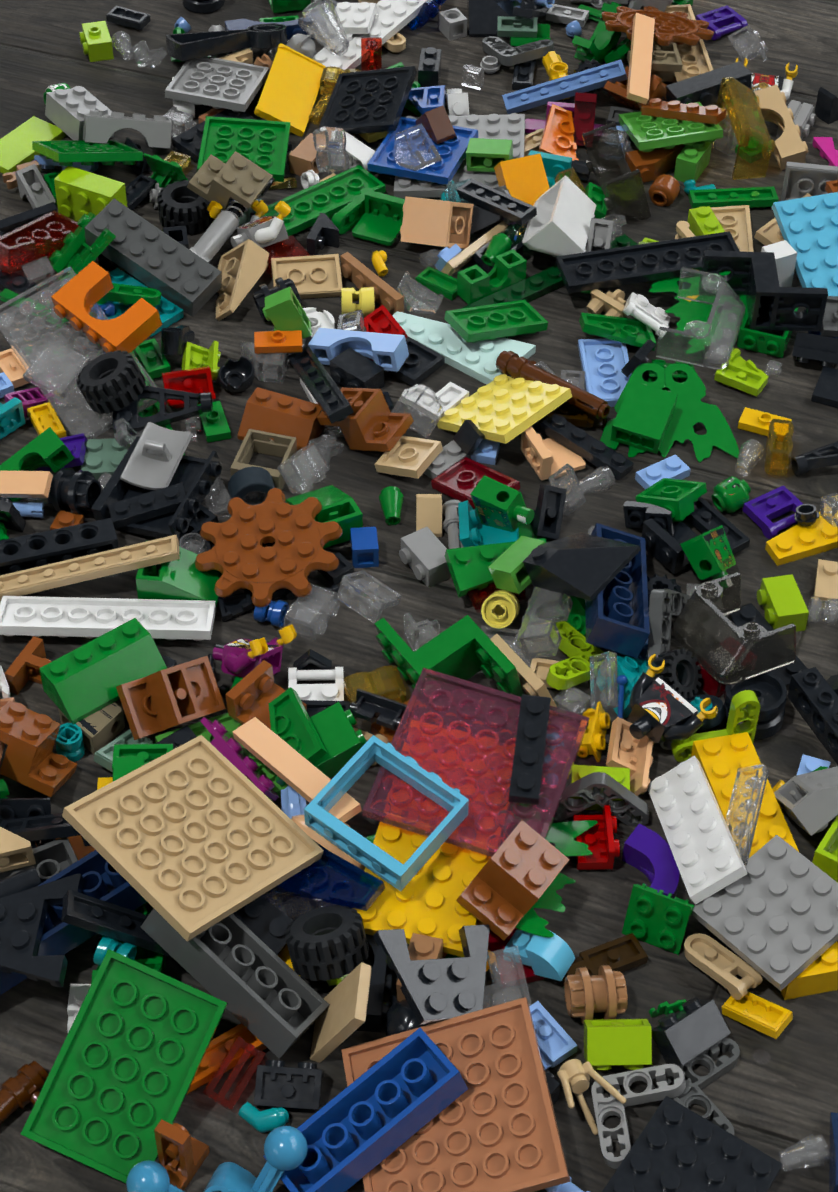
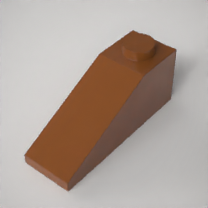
M675 145V147L670 149L655 148L651 152L639 150L626 152L624 171L633 184L654 181L659 175L665 174L675 167L676 158L685 145Z

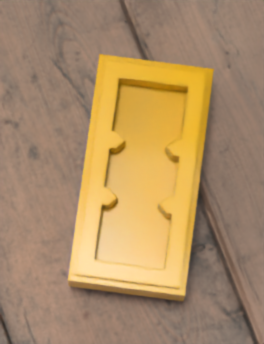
M50 402L27 408V414L38 435L51 427L59 438L67 437L66 430Z
M745 407L738 422V429L785 441L792 419Z
M750 992L740 1000L730 996L722 1005L723 1015L774 1039H777L793 1020L792 1011Z

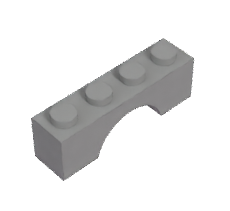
M90 110V114L84 113L83 140L85 142L107 144L111 135L117 130L132 128L142 133L149 147L170 148L172 122L166 120V116L154 115V119L145 118L144 114L134 113L133 117H127L122 112H111V115H103V111Z

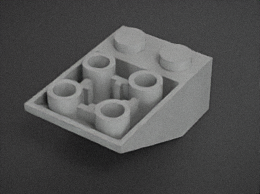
M838 766L796 775L774 792L778 803L790 819L811 836L823 831L828 826V822L838 815Z

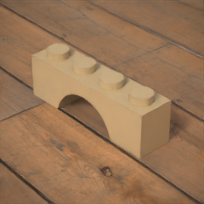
M777 84L754 91L753 107L759 121L772 122L779 126L783 132L774 141V155L780 169H786L787 162L805 163L808 147L806 142L800 138L801 132L798 124L795 125L793 122L794 117L791 108L786 106L784 92H780Z

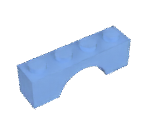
M319 328L308 344L323 365H330V360L350 347L361 355L373 359L384 370L398 372L409 355L405 335Z

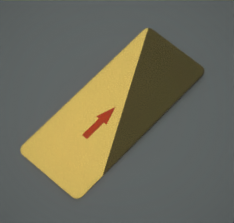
M284 178V182H273L269 190L297 188L296 178Z

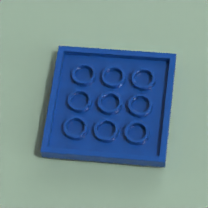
M401 117L396 131H390L367 163L368 171L379 174H389L449 185L466 158L469 139L478 138V130L453 126L456 137L437 144L416 125L417 119Z

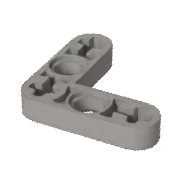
M664 1064L602 1076L620 1094L621 1089L619 1085H623L626 1094L623 1095L626 1098L625 1104L620 1103L611 1094L610 1097L604 1098V1088L594 1081L591 1093L603 1158L609 1167L618 1169L632 1148L625 1107L664 1100L666 1096L674 1098L681 1095L686 1088V1080L679 1066ZM673 1076L674 1085H668L667 1077ZM654 1078H656L658 1089H654L652 1082ZM635 1081L647 1083L646 1090L641 1093L632 1092L630 1086ZM615 1115L621 1119L620 1124L613 1129L606 1128L603 1125L604 1120L608 1116ZM618 1138L621 1156L614 1157L612 1139Z

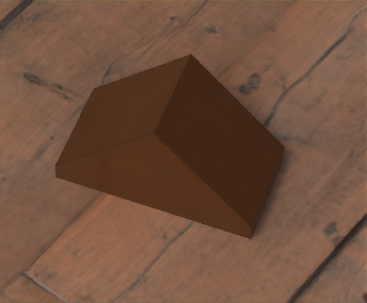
M444 106L427 111L416 120V125L437 144L456 137Z

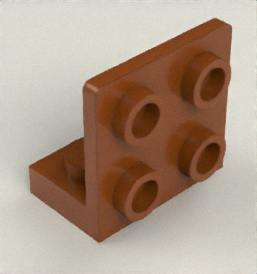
M263 660L225 694L228 715L242 725L256 717L271 730L269 703L286 691L274 683L273 667L271 664Z

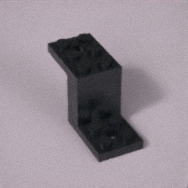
M704 250L699 293L746 295L750 330L821 332L828 298L827 288L780 287L774 252ZM723 270L731 271L725 276L719 274ZM798 307H805V308H806V309H805L804 311H802V312H796V311H794V310H795L796 308H798Z

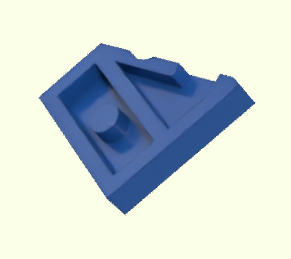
M445 85L411 88L408 100L423 115L427 111L445 106Z

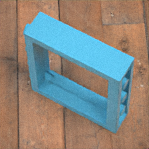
M373 735L304 808L305 825L393 887L402 891L468 816L469 799L460 794L459 789H453L445 784L436 773H429L420 767L412 757H405L396 751L391 743L388 742L386 744ZM374 762L450 812L404 865L329 813V810Z

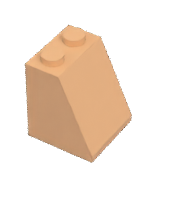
M405 196L403 222L400 229L401 242L441 247H452L457 244L460 248L466 249L470 241L474 204Z

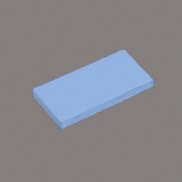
M607 338L578 340L585 390L607 401L610 407H615L632 375L631 373L626 377L621 372V369L629 361L626 343Z

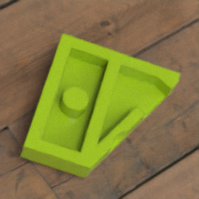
M735 348L715 372L714 380L757 397L767 385L769 376L758 369L751 360L745 361L740 356L741 351Z

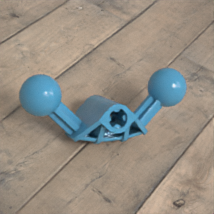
M280 1126L274 1129L265 1140L264 1154L267 1161L257 1178L233 1162H224L216 1168L203 1192H273L284 1171L297 1168L305 1160L308 1146L304 1135L292 1126ZM146 1160L136 1164L127 1176L126 1187L128 1192H184L170 1184L167 1170L156 1161Z

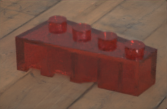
M52 211L0 236V269L3 272L12 273L50 262L51 255L57 249L60 251L65 243L63 241L70 232L74 233L79 227L77 225L78 222L56 211Z

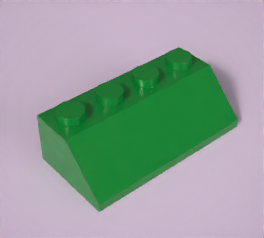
M133 618L39 668L43 691L68 720L75 724L119 700L117 686L167 669V666L151 634L136 618Z

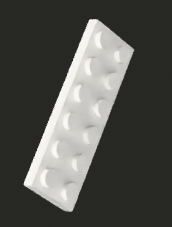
M695 755L650 782L648 792L688 895L695 905L748 874L701 763Z

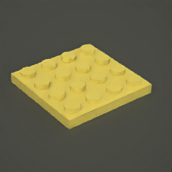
M506 374L496 376L494 381L486 386L480 387L470 397L462 399L461 403L455 408L446 410L444 412L445 416L440 420L436 419V423L439 429L457 433L465 420H471L478 427V430L485 435L484 439L507 444L569 400L572 394L570 388L561 387L557 384L551 385L541 381L525 380L524 378L514 379Z

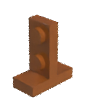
M33 636L4 673L11 693L18 695L29 680L42 684L39 668L52 662L46 658L43 639Z
M161 1119L154 1129L159 1163L167 1170L170 1184L184 1191L210 1153V1149L205 1143L191 1137L188 1130L178 1123L170 1124Z

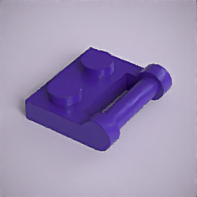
M728 5L696 15V20L709 22L707 29L714 31L712 40H717L725 34L737 30L743 31L748 28L746 19Z
M783 485L744 503L743 512L762 529L764 536L770 539L776 536L777 532L798 523L795 521L794 514L775 523L771 520L789 511L796 513V508L803 503Z

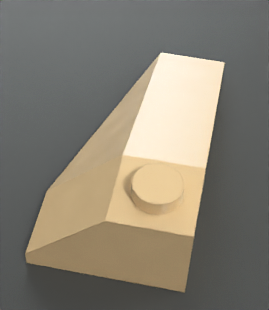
M250 239L220 257L217 269L222 272V287L217 291L219 293V297L216 300V319L218 321L234 313L268 267L269 253Z

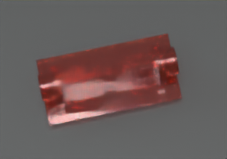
M361 37V71L382 69V37Z

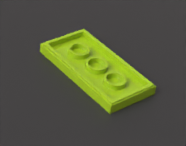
M33 116L0 139V172L3 174L17 171V165L28 163L34 159V155H40L39 152L32 150V141H60L66 137V134L59 127Z

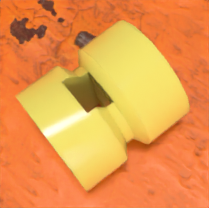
M361 287L359 291H356L355 288H341L342 318H355L357 314H360L361 317H366L375 310L374 287Z
M506 590L495 591L482 604L481 614L483 620L492 628L500 629L507 627L519 614V600L512 592Z

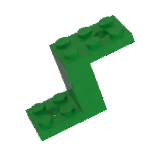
M468 615L414 652L384 618L374 623L378 632L376 639L383 648L381 652L389 664L393 662L396 664V670L405 682L409 680L413 684L411 687L418 698L422 699L424 697L430 705L481 670L488 679L493 678L497 682L496 686L504 697L509 695L517 703L521 700V696L524 695L516 667Z

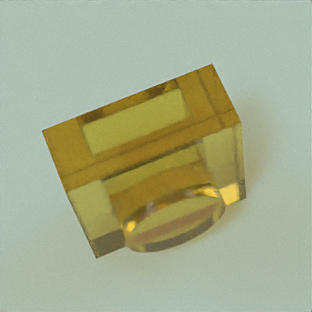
M171 151L163 159L170 163L171 161L178 163L182 167V171L191 164L190 156Z

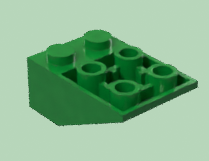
M333 485L286 499V503L297 505L309 497H315L322 505V510L316 515L315 521L320 523L334 521L341 526V537L327 542L324 548L349 541L350 528L363 527V513L354 499Z
M179 546L180 559L138 569L136 575L138 599L216 601V607L218 605L219 596L215 594L214 587L222 573L217 570L204 572L197 570L195 560L198 554Z

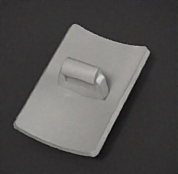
M148 422L120 479L134 486L149 490L168 487L193 434L190 431L170 430Z

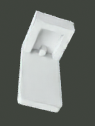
M459 88L447 89L445 98H447L448 115L468 116V93L462 92V89Z

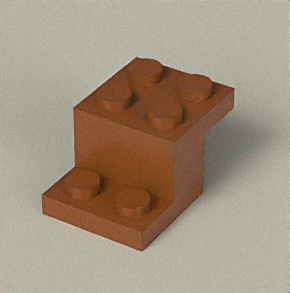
M626 66L627 80L616 81L615 84L607 81L604 89L618 103L631 109L641 110L644 104L626 98L629 67ZM654 74L650 77L649 100L660 98L666 101L667 85L662 83V79Z
M342 387L340 389L354 411L346 419L331 424L323 410L317 416L320 425L340 426L349 448L362 451L390 452L414 422L409 413H391L381 389Z
M208 656L160 670L144 678L116 687L134 740L226 709Z
M9 701L0 709V741L8 746L0 774L52 797L75 773L77 763L68 760L66 756L52 752L61 724L52 720L47 715L38 714L27 709L21 703Z
M521 820L456 901L484 925L489 924L490 930L504 941L523 916L539 900L570 859Z

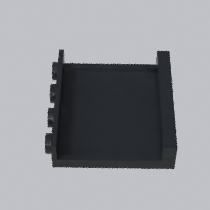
M136 437L92 506L91 510L96 521L111 518L109 504L155 491L134 486L120 479L140 437ZM212 451L208 459L183 455L169 486L183 482L186 490V496L177 511L123 526L116 530L154 538L177 535L178 540H180L183 533L187 531L192 518L198 513L205 496L210 493L214 481L221 474L222 464L219 461L217 452Z

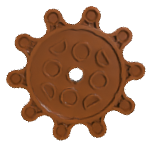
M618 6L616 8L617 13L602 12V20L605 21L606 30L624 32L629 40H632L633 18L636 13L655 19L653 41L662 46H669L671 42L677 45L685 43L696 46L700 39L711 40L714 35V31L707 29L709 22L688 19V14L685 12H662L658 8L645 6L644 10H634Z
M279 488L270 489L266 500L257 505H249L241 498L234 497L227 506V510L231 515L229 520L222 523L206 522L202 525L200 530L201 537L204 540L211 541L215 546L211 550L197 555L195 567L203 572L217 570L222 573L214 587L215 594L220 597L230 596L234 591L245 588L252 592V603L257 607L269 605L273 593L282 588L289 589L297 597H305L312 591V586L307 579L312 571H333L338 567V558L323 548L327 542L341 537V526L334 521L325 523L315 521L316 515L322 510L320 501L315 497H309L297 505H290L285 503V494ZM275 542L274 546L272 547H262V543L266 544Z

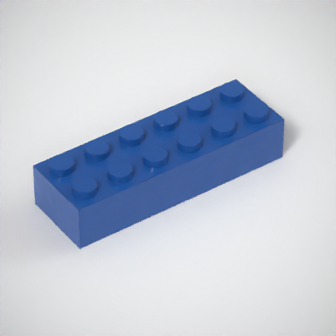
M420 1027L297 1128L302 1132L307 1141V1155L300 1166L290 1171H284L280 1179L290 1192H346L467 1091L468 1087L457 1068Z

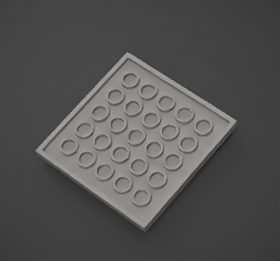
M525 114L448 115L453 126L477 129L478 138L512 140L513 159L524 157ZM407 116L405 118L418 119L419 117ZM465 158L449 185L395 176L394 196L398 198H405V196L430 198L441 197L443 192H449L451 197H457L456 189L470 179L491 188L499 187L495 172L467 171Z

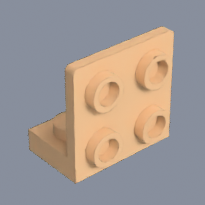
M532 426L521 433V451L541 481L585 469L586 463L581 456L551 437L542 440L541 435L537 434Z

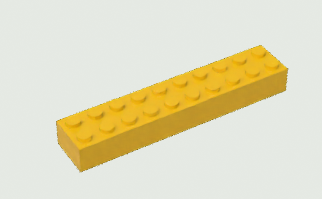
M748 732L693 741L691 757L695 755L701 763L743 863L776 835L799 852ZM836 941L781 990L784 1000L838 990V942Z

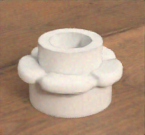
M313 170L302 173L301 184L304 189L319 183V176Z

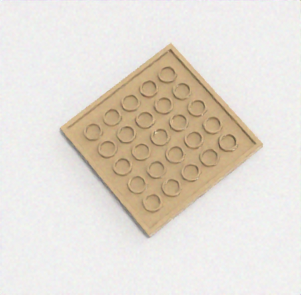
M202 735L66 806L62 814L63 818L186 941L191 940L318 861L324 852L314 840Z

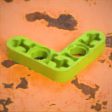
M561 619L549 621L545 633L546 638L570 658L550 666L546 677L547 684L557 690H566L595 678L609 660V656L600 648L586 643V637L566 621Z
M744 690L732 698L726 729L696 733L686 740L672 741L670 746L675 760L684 762L691 758L693 741L748 732L753 743L760 712V703L756 693L751 690Z

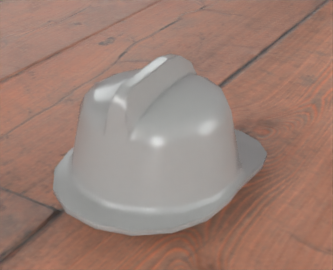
M297 33L286 44V46L311 59L317 54L315 42L309 34Z

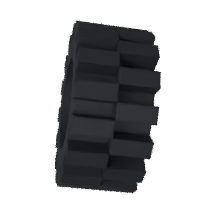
M676 649L660 653L658 655L659 658H655L654 663L657 666L653 667H660L665 660L664 671L654 675L653 678L656 679L659 676L683 698L694 697L699 692L697 688H700L702 684L698 681V679H702V674H698V670L701 667L695 664L698 660L696 656L691 657L692 652L686 651V649Z

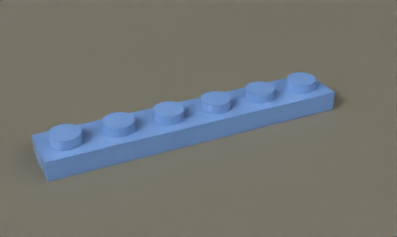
M618 60L502 95L507 114L518 113L545 105L548 101L555 102L575 96L576 92L584 93L604 87L607 81L615 83L616 81L627 80V75L622 60Z

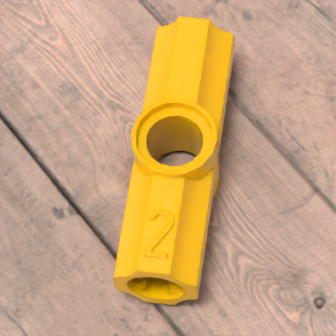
M550 51L543 56L542 63L549 76V81L568 76V65L562 62L560 55L556 54L555 51Z

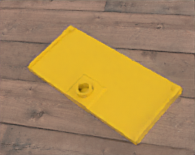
M279 44L254 114L268 121L290 122V132L302 137L317 98L326 67L284 44Z

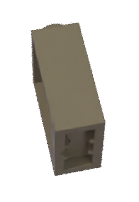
M249 429L231 465V476L246 467H261L249 464L254 452L283 457L278 470L262 467L272 476L275 488H279L282 491L297 457L296 437Z

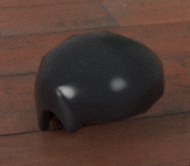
M241 356L239 360L229 358L220 367L218 372V380L222 388L233 393L243 392L250 388L255 377L253 363L245 356Z

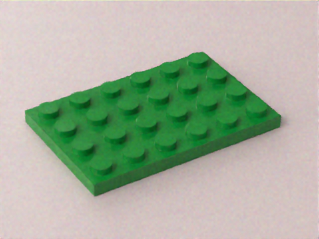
M108 949L20 1135L126 1183L130 1170L136 1164L146 1160H157L158 1152L154 1129L161 1119L170 1124L174 1123L228 1003Z

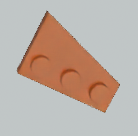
M552 104L540 142L539 152L570 157L572 161H579L576 158L577 145L574 143L573 134L575 131L571 111Z

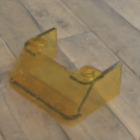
M723 77L717 106L718 108L726 109L727 117L719 123L732 124L739 145L732 179L766 177L771 152H774L775 143L770 138L759 106V97L755 95L753 90L735 78Z

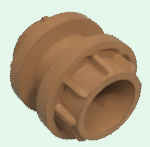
M609 965L600 966L598 975L590 976L586 967H580L576 969L574 975H568L565 978L564 994L568 1015L574 1018L579 1017L582 1023H584V1020H593L594 1013H602L604 1019H616L617 1014H624L627 1010L628 997L624 975L620 971H612Z

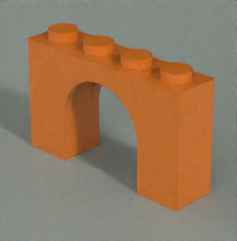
M92 261L51 296L54 303L53 310L60 318L63 319L65 317L69 320L75 330H82L92 343L100 344L106 353L116 350L131 353L163 325L159 312L143 298H140L126 312L114 319L100 320L90 316L89 314L94 304L114 288L109 273Z

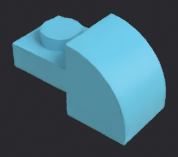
M518 929L502 951L505 960L532 966L535 975L562 981L574 962L575 956L569 945L555 933H553V937H542Z

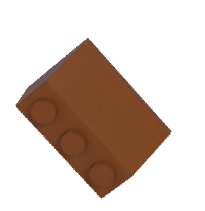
M257 387L246 403L237 435L238 439L244 440L249 429L296 437L297 456L305 458L325 428V425H320L317 419L322 409L319 404Z

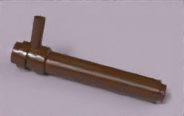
M512 351L501 352L496 360V367L503 374L511 375L514 379L524 378L525 380L541 381L546 384H557L561 387L570 388L572 397L565 403L597 419L606 418L610 412V406L607 401L537 367V363L533 360L530 361L524 357H519L518 354Z
M32 1061L29 1065L24 1064L17 1070V1075L14 1078L9 1077L1 1084L0 1125L18 1108L23 1109L30 1102L35 1104L48 1077L45 1069L36 1061Z

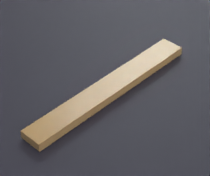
M172 535L0 575V601L2 596H23L180 559L179 540L177 535Z

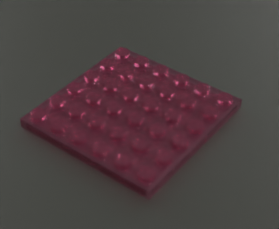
M423 668L391 744L396 751L405 757H412L420 767L429 773H436L445 784L453 789H459L460 794L469 799L468 816L445 842L492 857L521 820L544 839L547 838L588 727L589 717L550 706L539 805L508 802L521 697ZM382 766L362 809V816L427 837L450 813Z

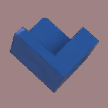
M376 527L350 528L351 555L354 568L379 567Z

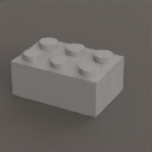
M75 86L65 90L57 89L46 93L45 116L72 140H83L84 113L90 114V110L103 111V115H111L112 112L82 86Z

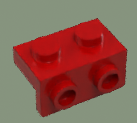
M209 366L162 373L164 389L191 393L211 392L212 399H216L213 390L211 368ZM182 400L166 401L167 405L172 406V408L184 407V401Z
M604 805L603 815H574L573 821L596 820L598 822L595 826L574 838L575 841L587 844L589 846L588 849L593 853L588 856H576L577 870L613 869L614 857H619L620 845L619 839H614L613 833H617L616 816H611L610 805Z

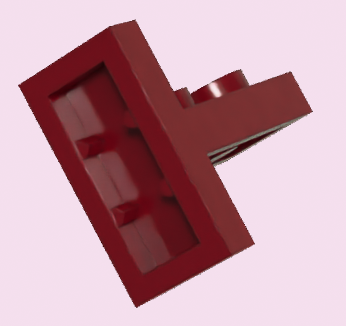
M575 93L573 118L575 132L573 137L576 145L592 146L597 94Z

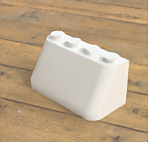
M565 175L542 194L533 205L536 207L537 215L528 221L522 243L530 250L553 256L584 253L586 251L585 246L588 242L591 218L595 217L596 204Z

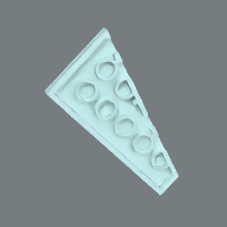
M399 311L392 315L408 337L443 355L446 364L486 385L494 381L496 376L503 374L496 367V360L501 352L512 351L518 354L519 357L528 359L536 350V345L504 337L495 340L487 339L475 343H467L450 324Z

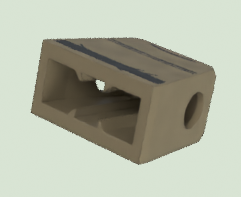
M120 699L75 723L82 730L85 748L93 755L109 744L125 728L124 709ZM59 709L61 725L71 723Z

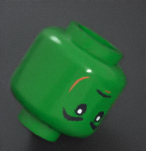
M731 476L713 488L711 498L720 512L725 511L728 514H732L749 501L748 493L751 492V489L745 480H739L737 477Z

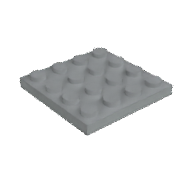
M208 56L187 60L165 89V98L178 102H192L194 105H208L216 109L224 108L234 112H245L266 81L270 68Z
M776 835L744 862L747 875L696 904L692 910V916L781 991L838 940V883Z

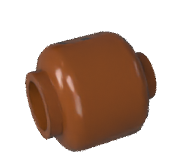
M659 175L649 188V197L657 206H670L679 195L680 184L671 175Z

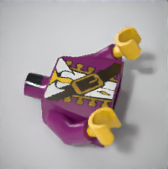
M291 624L278 630L281 636L280 639L275 637L270 642H266L265 637L255 640L237 639L225 645L216 644L213 649V659L222 661L221 670L223 673L244 678L265 660L272 665L274 675L280 672L283 645L295 639L297 633Z

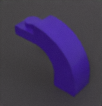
M638 824L624 843L622 861L644 873L650 881V887L658 890L657 893L660 890H664L663 895L668 896L669 893H672V898L674 899L677 894L680 872L671 848L656 832Z

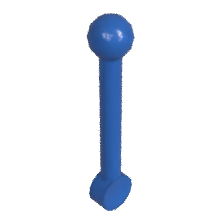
M619 675L616 679L619 685L617 717L623 719L624 685L627 683V677Z

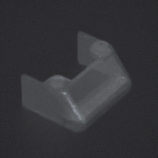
M682 267L678 298L711 304L713 306L707 322L700 320L690 321L686 324L684 331L660 326L657 357L711 369H724L730 362L745 316V304L722 276L716 273Z

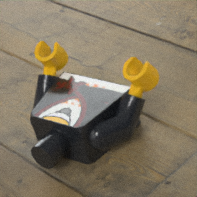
M653 654L648 660L649 669L646 673L643 672L631 691L629 706L632 712L629 720L633 724L629 727L630 733L636 739H642L646 735L657 744L666 740H686L704 724L703 720L705 718H715L718 714V708L715 706L711 711H705V708L711 704V699L705 698L700 703L701 711L698 713V709L659 676L654 679L655 674L664 671L665 660L660 667H653L651 663L656 658V654Z

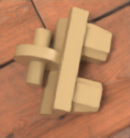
M594 289L590 292L592 300L586 306L588 313L599 315L603 311L606 313V316L629 318L623 313L626 304L624 291L617 289L613 293L608 291L605 294L598 289Z

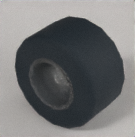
M255 466L237 471L228 482L230 498L239 497L249 505L261 504L266 500L268 491L275 488L270 473L262 467Z

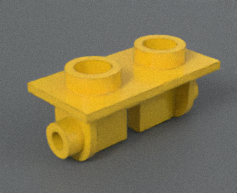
M600 701L597 702L596 710L589 708L583 712L579 728L581 733L578 734L575 745L577 756L585 758L587 755H594L597 762H600L602 750L606 748L605 736L607 729L611 725L608 712H605Z

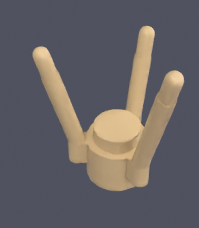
M579 1059L568 1060L561 1065L557 1072L562 1082L568 1107L570 1109L574 1108L573 1092L594 1135H598V1129L582 1094L589 1088L590 1076L620 1103H626V1098L598 1074L589 1061L582 1064Z

